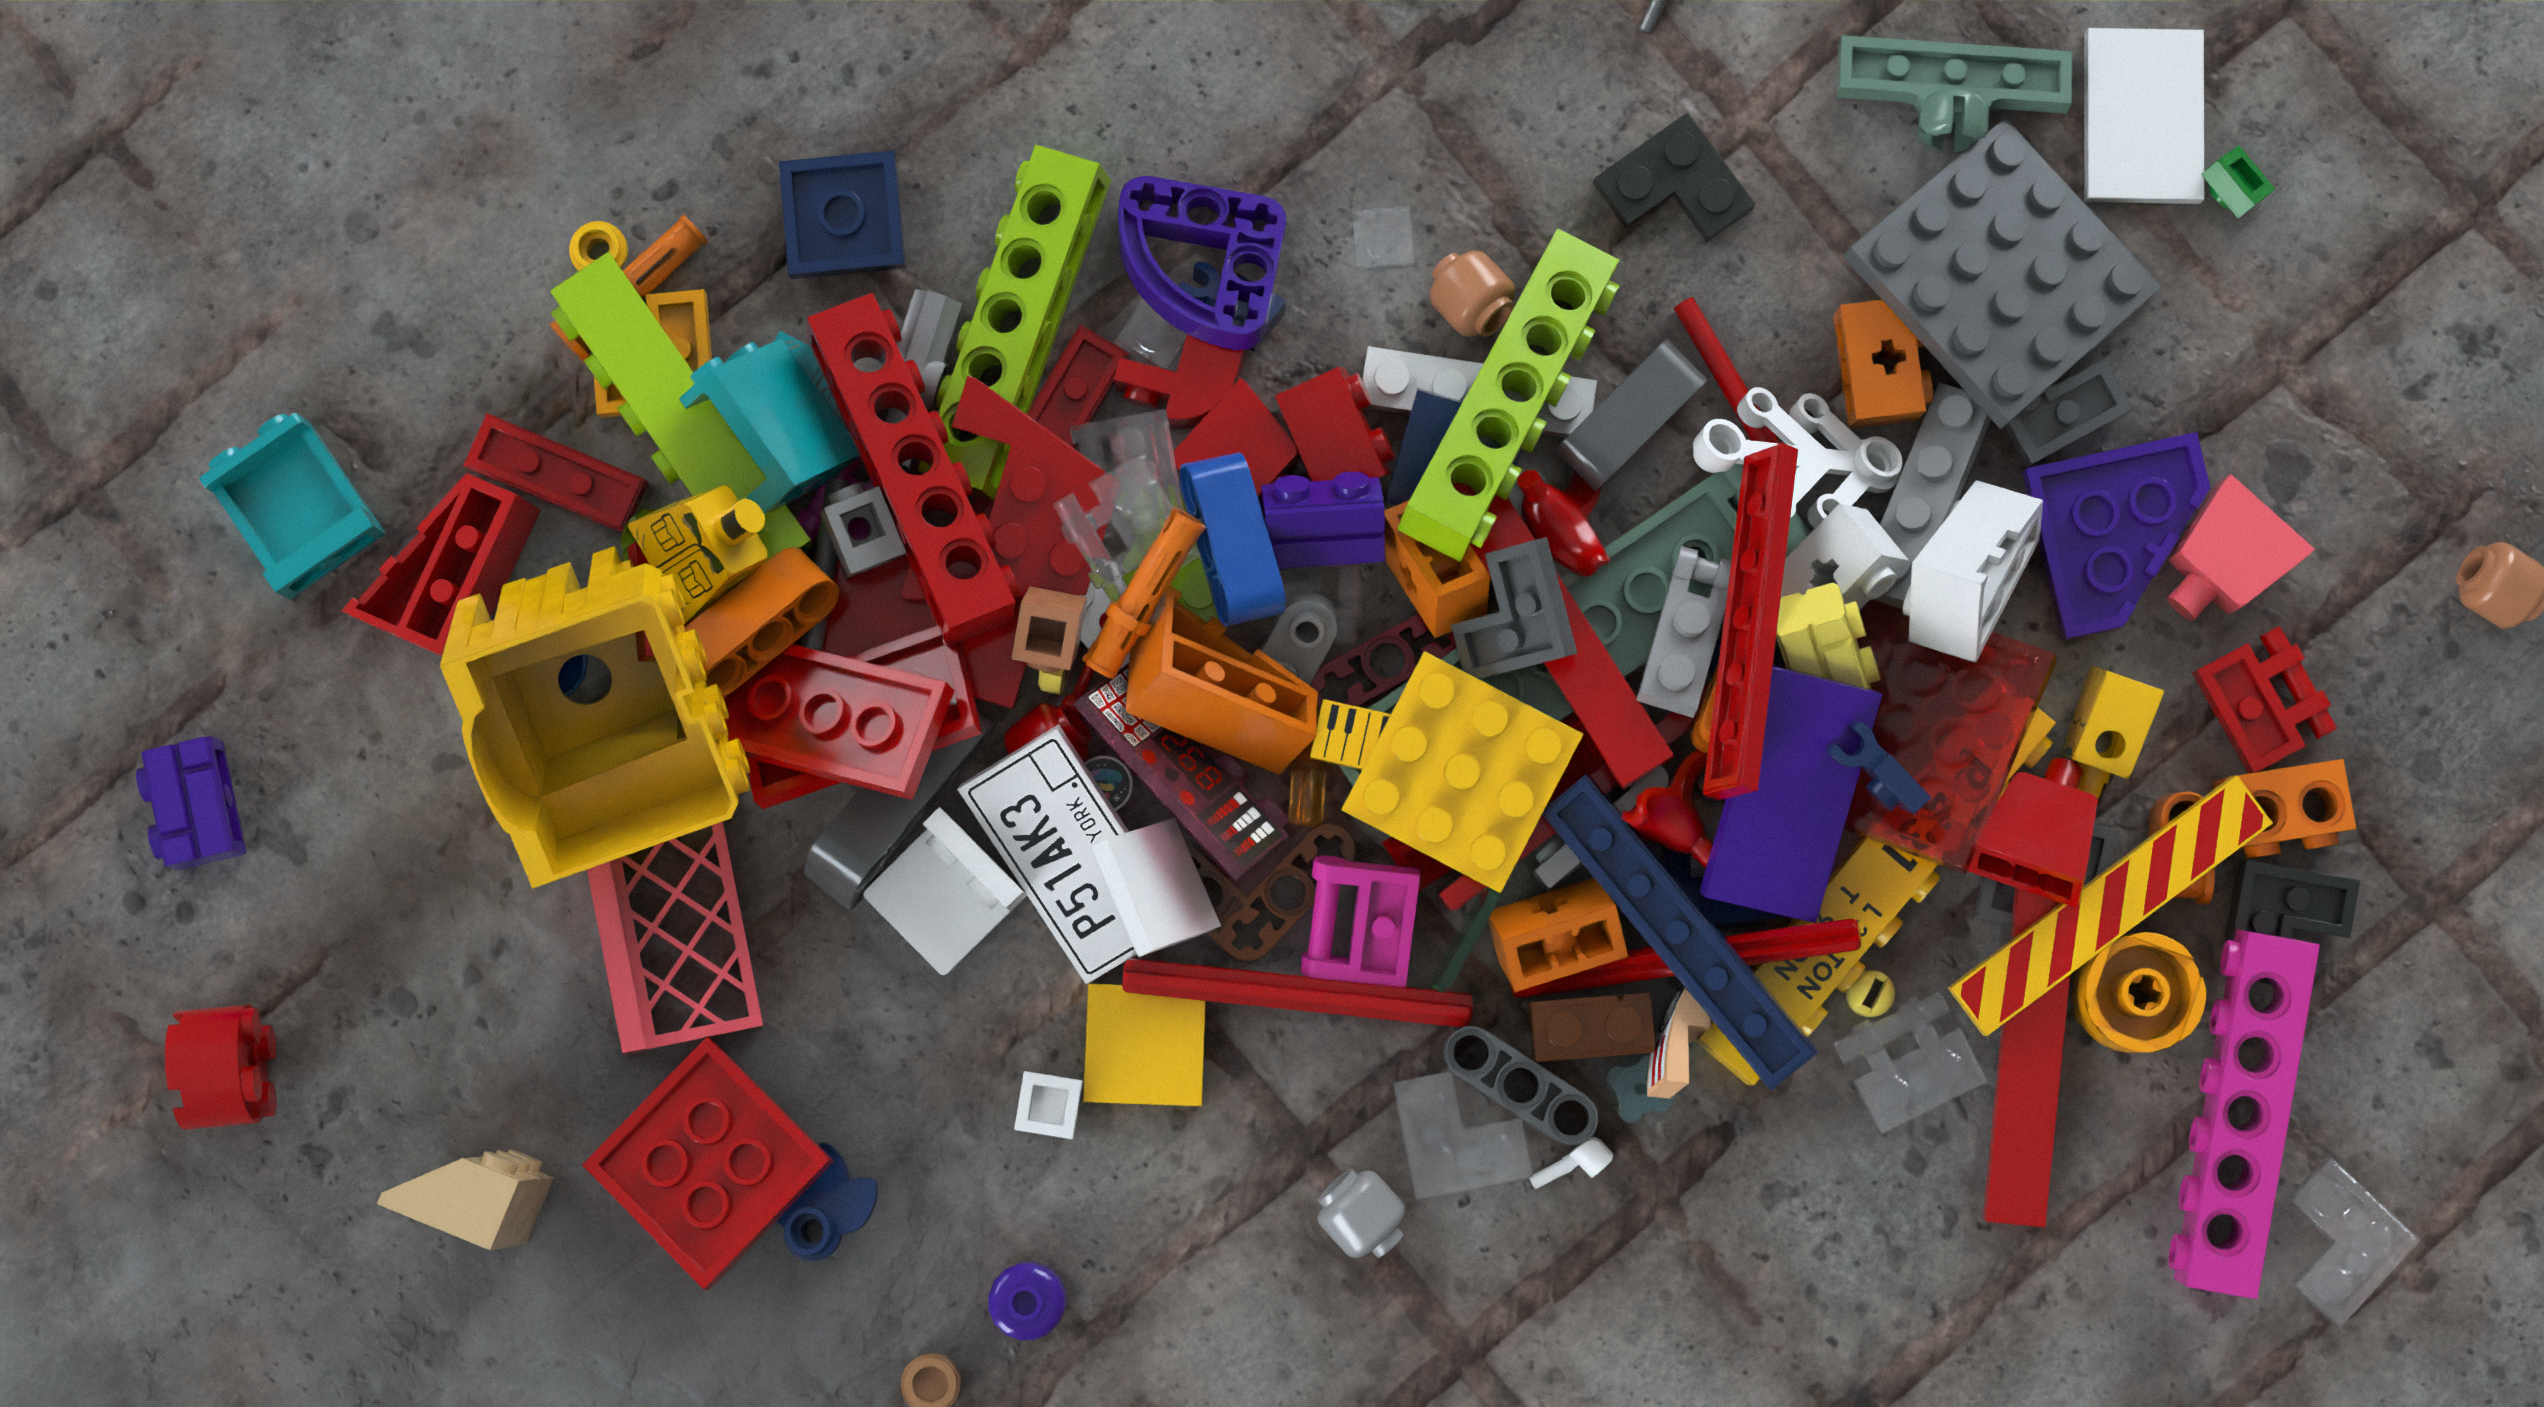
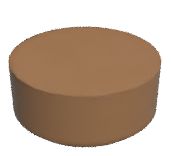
M927 1353L915 1358L907 1365L901 1378L902 1395L910 1407H950L959 1397L962 1387L961 1373L957 1365L947 1356L938 1353Z

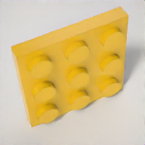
M1424 651L1341 810L1501 893L1575 752L1583 733Z

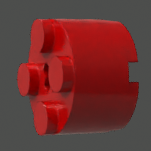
M245 1004L175 1011L172 1016L180 1024L168 1025L165 1039V1073L168 1091L179 1090L181 1093L184 1107L172 1108L178 1125L183 1130L259 1123L263 1117L275 1116L277 1096L273 1082L268 1081L267 1060H274L276 1057V1037L271 1024L261 1025L258 1009Z

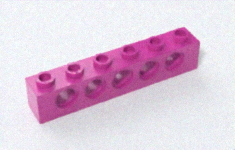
M2236 929L2235 940H2227L2223 946L2220 959V973L2228 977L2226 978L2223 999L2215 1000L2210 1015V1033L2216 1035L2213 1057L2205 1058L2200 1072L2199 1089L2201 1093H2206L2202 1117L2195 1116L2190 1129L2189 1149L2196 1153L2192 1175H2185L2183 1177L2179 1191V1209L2185 1211L2181 1234L2175 1233L2173 1235L2168 1255L2169 1268L2175 1269L2174 1279L2186 1287L2258 1299L2320 944ZM2266 978L2273 987V998L2267 1007L2255 1010L2249 1002V990L2254 982ZM2257 1037L2263 1046L2262 1058L2254 1067L2244 1069L2238 1059L2239 1048L2245 1040ZM2247 1096L2253 1106L2252 1116L2244 1125L2233 1127L2228 1119V1108L2236 1098ZM2238 1155L2242 1162L2241 1176L2230 1185H2221L2217 1176L2219 1164L2228 1156ZM2228 1214L2232 1221V1231L2229 1237L2221 1243H2210L2207 1237L2209 1222L2218 1215Z

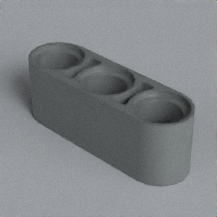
M1667 338L1554 451L1596 492L1708 379Z
M1465 1026L1454 1031L1446 1039L1443 1047V1060L1447 1069L1454 1076L1552 1140L1566 1145H1578L1587 1141L1595 1133L1598 1125V1111L1593 1101L1493 1034L1477 1026ZM1474 1036L1484 1043L1486 1059L1480 1068L1466 1070L1456 1063L1454 1047L1460 1038ZM1516 1068L1528 1070L1536 1081L1534 1095L1523 1103L1512 1101L1506 1096L1504 1091L1506 1075ZM1569 1100L1578 1103L1585 1112V1124L1574 1135L1561 1133L1554 1123L1556 1108L1561 1103Z

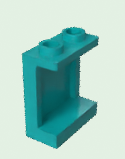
M782 339L760 348L755 342L748 343L733 353L725 363H723L720 357L709 360L691 374L690 378L694 385L679 398L685 409L710 399L767 478L746 497L757 503L764 515L826 485L828 478L834 479L860 456L850 433Z
M293 413L290 416L280 414L271 418L257 430L259 437L241 449L232 447L215 456L208 464L210 470L199 478L205 489L211 491L217 497L266 569L262 574L274 592L289 600L386 535V532L312 424L298 413Z

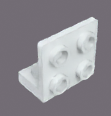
M939 807L923 823L927 829L864 891L863 895L939 974L947 975L1027 894Z

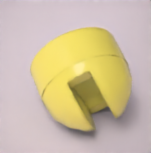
M1865 970L1846 991V999L1850 1008L1855 1013L1864 1017H1876L1886 1013L1892 1007L1895 1000V987L1891 979L1883 972ZM1877 979L1883 982V985L1872 1007L1869 1008L1862 1003L1870 992L1874 980Z

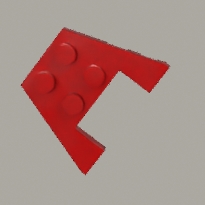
M967 376L951 427L1010 446L988 517L996 539V546L992 547L991 550L999 567L1004 565L1010 567L1017 581L1020 597L1025 596L1029 586L1073 595H1086L1121 482L977 378ZM963 561L955 562L947 568L949 573L958 579H970L978 574V570L972 564ZM909 565L900 597L906 599H925Z

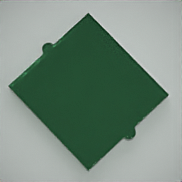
M1489 887L1484 892H1479L1430 981L1433 983L1432 988L1441 993L1446 988H1451L1501 897L1497 895L1498 892Z

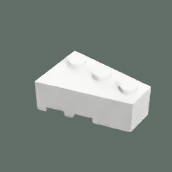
M1976 480L1963 498L1954 503L1949 516L1912 562L1911 585L1903 604V615L1910 617L1909 642L1975 663L1977 662L2040 540L2043 500Z

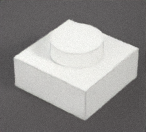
M1024 1071L1014 1130L1074 1139L1083 1080Z

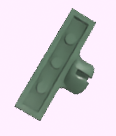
M1841 35L1838 44L1836 98L1905 102L1915 106L1918 112V138L1927 148L1943 152L1944 134L1951 133L1953 126V153H1962L1981 137L1986 138L1989 111L2006 109L2067 114L2072 104V51Z

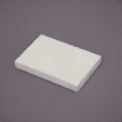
M2088 28L2084 33V202L2200 204L2204 200V177L2201 175L2204 172V30Z

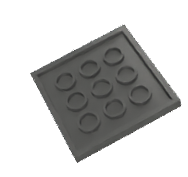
M2006 118L1986 133V138L1981 137L1853 244L1843 255V258L2000 429L2007 425L2162 288Z

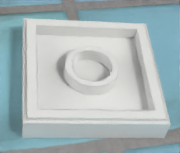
M1175 818L1107 838L1091 846L1138 957L1203 935L1221 926Z

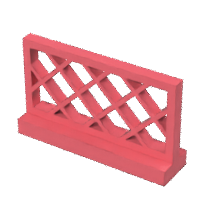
M723 821L711 825L713 835L700 854L675 838L666 841L694 860V863L676 889L647 870L665 842L655 845L642 865H639L627 856H623L587 869L622 1056L699 1040L707 1036L713 1037L763 1026ZM714 844L719 867L705 858ZM622 863L636 871L627 886ZM700 865L722 879L724 893L711 912L682 893ZM642 876L671 894L653 923L631 910L629 895ZM677 899L706 918L688 946L658 927ZM725 902L727 904L730 924L716 916ZM633 920L648 929L639 943L637 942ZM711 922L733 935L735 951L722 969L693 951ZM653 934L683 952L664 981L644 969L641 963L640 953ZM688 956L718 975L699 1004L669 985ZM736 959L738 960L742 982L728 974ZM645 978L659 987L650 1001L648 999ZM723 979L744 993L748 1017L723 1021L704 1008ZM664 991L694 1010L681 1030L660 1035L655 1034L651 1011ZM699 1014L714 1023L690 1028Z

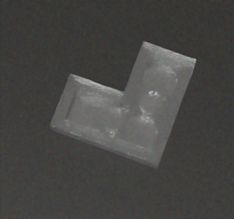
M1451 1071L1393 1083L1416 1200L1533 1177L1521 1118L1463 1129Z
M2325 1157L2286 1199L2330 1241L2290 1285L2337 1327H2341L2420 1241L2412 1231L2332 1157Z

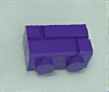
M1344 472L1337 475L1334 480L1310 482L1305 477L1289 475L1279 478L1275 484L1261 485L1262 514L1278 569L1385 562L1384 500L1379 477L1369 478L1360 472Z
M211 736L200 737L141 752L144 767L136 770V781L143 801L152 803L156 824L148 827V839L152 853L157 860L163 859L165 867L179 870L247 854L223 740Z

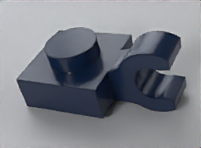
M1853 720L1849 724V727L1858 735L1860 740L1859 747L1854 753L1845 754L1837 744L1832 742L1826 746L1829 756L1835 762L1846 767L1862 766L1863 770L1872 778L1866 785V788L1889 811H1893L1899 806L1902 810L1915 814L1932 798L1890 754L1886 753L1879 746L1871 729L1863 723Z

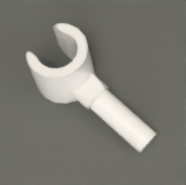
M1590 1137L1587 1141L1578 1144L1568 1155L1562 1157V1160L1529 1176L1533 1187L1538 1189L1570 1173L1578 1165L1590 1178H1593L1612 1161L1613 1153L1599 1138Z

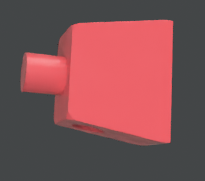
M2230 474L2210 490L2169 555L2168 561L2185 578L2167 597V601L2176 612L2189 621H2194L2211 601L2221 610L2230 614L2246 605L2308 557L2315 548Z

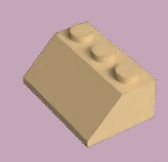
M509 1149L508 1153L497 1150L496 1154L484 1151L482 1157L461 1158L381 1193L377 1204L485 1249L495 1250L527 1244L554 1177L539 1172L543 1162L527 1154Z

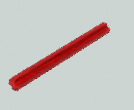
M1851 918L1724 936L1748 966L1857 951L1861 948L1862 943L1859 924L1857 920ZM1652 947L1627 950L1628 957L1524 990L1515 992L1511 984L1510 988L1514 997L1523 998L1672 977L1675 975Z
M1136 958L1127 959L1123 969V991L1134 994L1462 1028L1469 1026L1473 1013L1472 995L1463 992L1336 981L1300 975Z

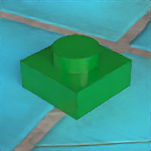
M2239 145L2201 173L2209 183V189L2213 198L2222 207L2231 210L2237 218L2247 213L2276 190Z

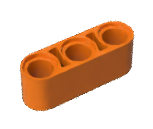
M791 547L775 554L684 627L686 632L696 629L707 657V663L703 665L707 677L705 682L707 687L717 684L723 697L729 695L824 619L835 607L840 593L838 585L800 548Z

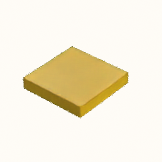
M1088 984L1083 1102L1202 1106L1206 1001L1127 993L1123 991L1122 985Z

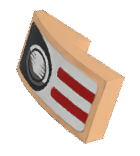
M1682 983L1670 998L1654 1036L1655 1052L1650 1054L1647 1097L1671 1098L1689 1084L1688 1043H1692L1711 1027V1018Z

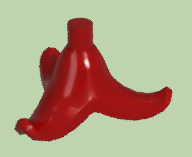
M1535 470L1523 472L1517 479V484L1524 494L1521 504V518L1535 540L1547 537L1552 559L1570 571L1583 577L1595 575L1601 566L1607 565L1610 561L1606 550L1587 518L1598 501L1601 487L1595 492L1574 472L1567 486L1560 490L1549 483H1544Z
M1697 749L1683 759L1676 769L1668 788H1646L1636 797V805L1630 811H1624L1621 819L1632 826L1644 841L1660 844L1679 853L1690 854L1706 869L1713 843L1706 837L1703 820L1694 802V785L1698 775L1706 767L1708 753Z

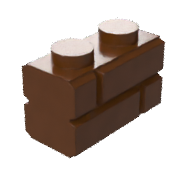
M1650 993L1539 1001L1527 1004L1531 1056L1534 1062L1655 1052Z

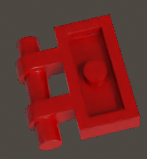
M2281 626L2259 636L2270 655L2266 660L2259 663L2249 643H2246L2192 672L2248 774L2256 773L2305 747L2306 745L2295 727L2301 721H2307L2316 739L2337 729L2327 710V707L2331 706L2330 701L2323 690L2317 692L2301 664V661L2305 659L2297 643L2291 646ZM2280 673L2296 702L2286 709L2269 681V678Z

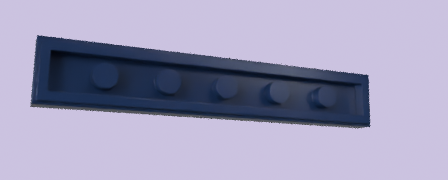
M1585 774L1544 809L1542 813L1544 818L1770 1091L1819 1052L1637 831L1621 819L1622 813L1589 774Z

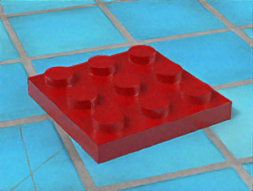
M707 1036L595 1150L582 1166L703 1290H710L824 1173L834 1160L712 1038Z

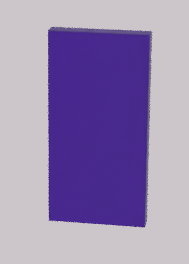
M1773 665L1758 791L1726 798L1700 888V894L1705 898L1813 923L1817 922L1862 767H1846L1835 762L1829 756L1826 746L1832 742L1837 744L1845 754L1854 753L1859 747L1860 740L1858 735L1849 727V724L1853 720L1868 726L1872 731L1883 694L1876 690Z

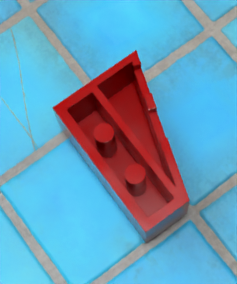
M466 473L416 527L420 532L396 558L390 556L378 569L382 572L380 576L359 599L353 597L341 611L370 626L442 657L459 600L480 593L491 618L499 601L502 586L507 584L541 510L515 493Z

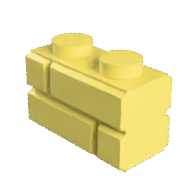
M1833 582L1808 589L1804 595L1798 592L1781 597L1776 638L1787 669L1871 689L1870 683L1881 680L1871 646L1859 649L1856 638L1866 636L1858 604L1856 601L1845 604L1839 585Z

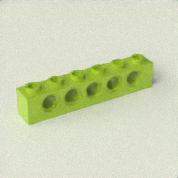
M1036 144L1030 160L1023 161L1018 169L1015 179V192L1017 196L1011 213L1003 215L999 222L995 236V244L998 247L991 268L986 267L979 277L976 287V299L978 300L972 321H966L959 332L956 344V351L959 357L952 376L947 375L943 379L937 395L938 413L945 425L949 443L943 446L951 463L953 464L958 461L962 463L971 483L972 496L982 497L991 502L994 501L1010 446L979 435L969 442H961V430L951 427L966 377L971 376L980 381L982 373L987 368L1001 365L1002 374L1000 379L989 388L1025 414L1028 413L1112 182L1100 163ZM1050 205H1061L1060 213L1053 222L1045 225L1038 224V217L1043 209ZM1032 258L1041 259L1040 269L1034 276L1026 279L1018 278L1020 267L1024 262ZM1022 312L1021 322L1016 329L1008 333L999 332L1000 322L1007 314ZM917 459L920 463L918 471L922 474L926 473L930 466L926 462Z
M1557 228L1411 496L1398 525V531L1461 562L1470 543L1479 548L1482 547L1497 518L1496 515L1488 512V509L1495 496L1506 501L1522 471L1521 468L1513 464L1520 449L1530 454L1532 453L1547 424L1546 421L1538 418L1544 404L1547 403L1556 408L1572 377L1563 372L1568 359L1571 357L1579 362L1581 361L1596 330L1587 326L1592 314L1596 312L1605 316L1620 285L1611 281L1619 259ZM1553 300L1565 301L1574 310L1562 309ZM1528 345L1541 346L1550 355H1538ZM1511 390L1518 392L1526 401H1513L1503 391ZM1478 437H1491L1500 444L1501 448L1493 449L1486 447L1479 441ZM1452 484H1467L1473 488L1477 495L1465 496L1460 494Z

